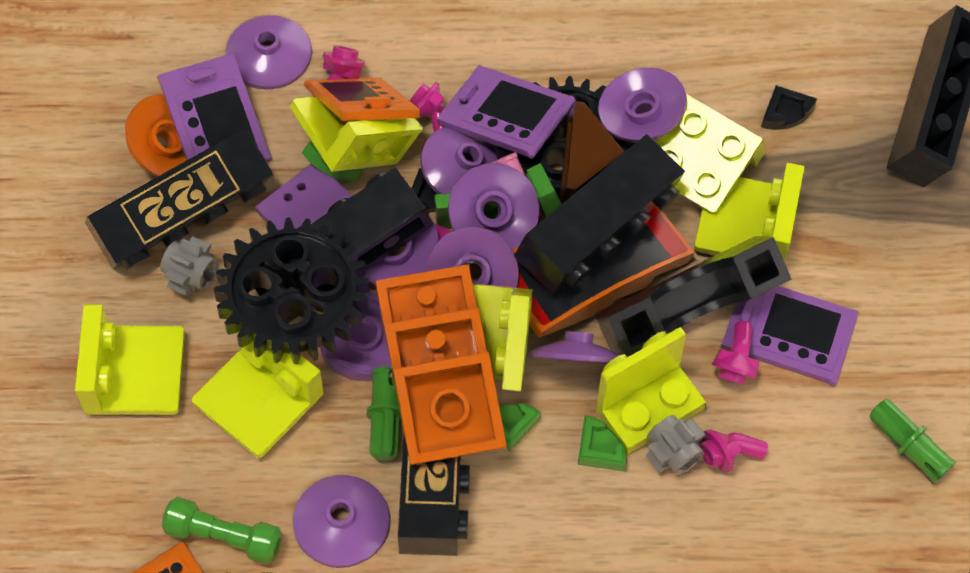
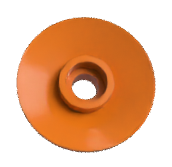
M152 95L137 103L130 111L126 120V143L134 160L145 171L158 177L185 162L186 158L164 95ZM157 136L162 137L166 141L167 148L159 143Z

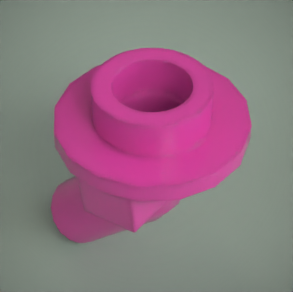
M334 45L332 52L325 51L323 53V68L332 72L327 79L359 78L365 65V61L358 58L359 51L339 45Z
M435 82L431 88L423 83L409 100L420 109L419 117L428 119L431 116L433 132L444 128V126L438 125L437 121L438 116L445 109L442 103L444 97L440 94L438 82Z
M736 322L731 351L719 349L712 362L713 366L720 368L718 377L745 385L747 376L756 379L759 361L748 357L753 329L749 322Z
M712 429L703 431L706 436L702 439L703 443L699 445L705 453L703 459L712 469L718 468L724 473L732 471L735 456L741 453L761 460L766 456L768 444L765 441L741 433L724 434Z

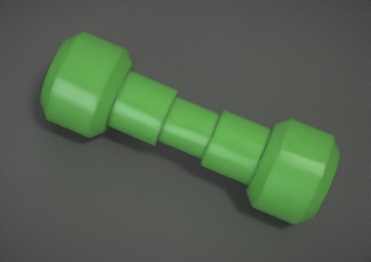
M180 497L169 501L162 518V528L167 535L185 539L193 534L206 539H218L227 542L229 546L245 550L250 560L263 564H269L275 560L282 541V532L278 526L259 522L252 527L235 521L233 523L217 519L215 515L199 511L196 502Z

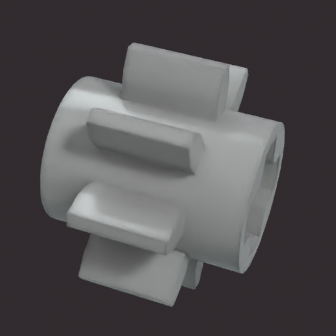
M194 236L189 241L182 239L181 243L177 241L171 243L166 249L160 265L161 272L165 273L164 277L170 279L167 287L185 296L190 291L196 293L198 289L201 291L206 290L213 282L216 270L218 269L217 259H214V255L209 253L211 244Z
M675 415L669 416L655 425L648 433L647 438L651 444L647 447L650 451L646 456L659 473L668 468L673 470L676 475L683 474L703 458L705 453L699 445L703 443L701 439L706 435L692 417L684 422L682 419L678 420Z

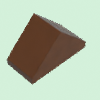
M575 101L568 115L559 199L563 202L568 200L624 153V150L583 102Z

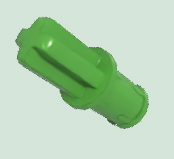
M388 366L378 367L372 371V401L366 410V416L371 420L369 453L378 461L393 460L398 454V433L401 417L393 376L389 378L390 367Z
M882 400L871 411L870 419L900 448L897 453L900 456L903 453L907 455L923 470L933 483H936L956 463L925 433L927 428L924 425L921 428L915 425L891 400Z

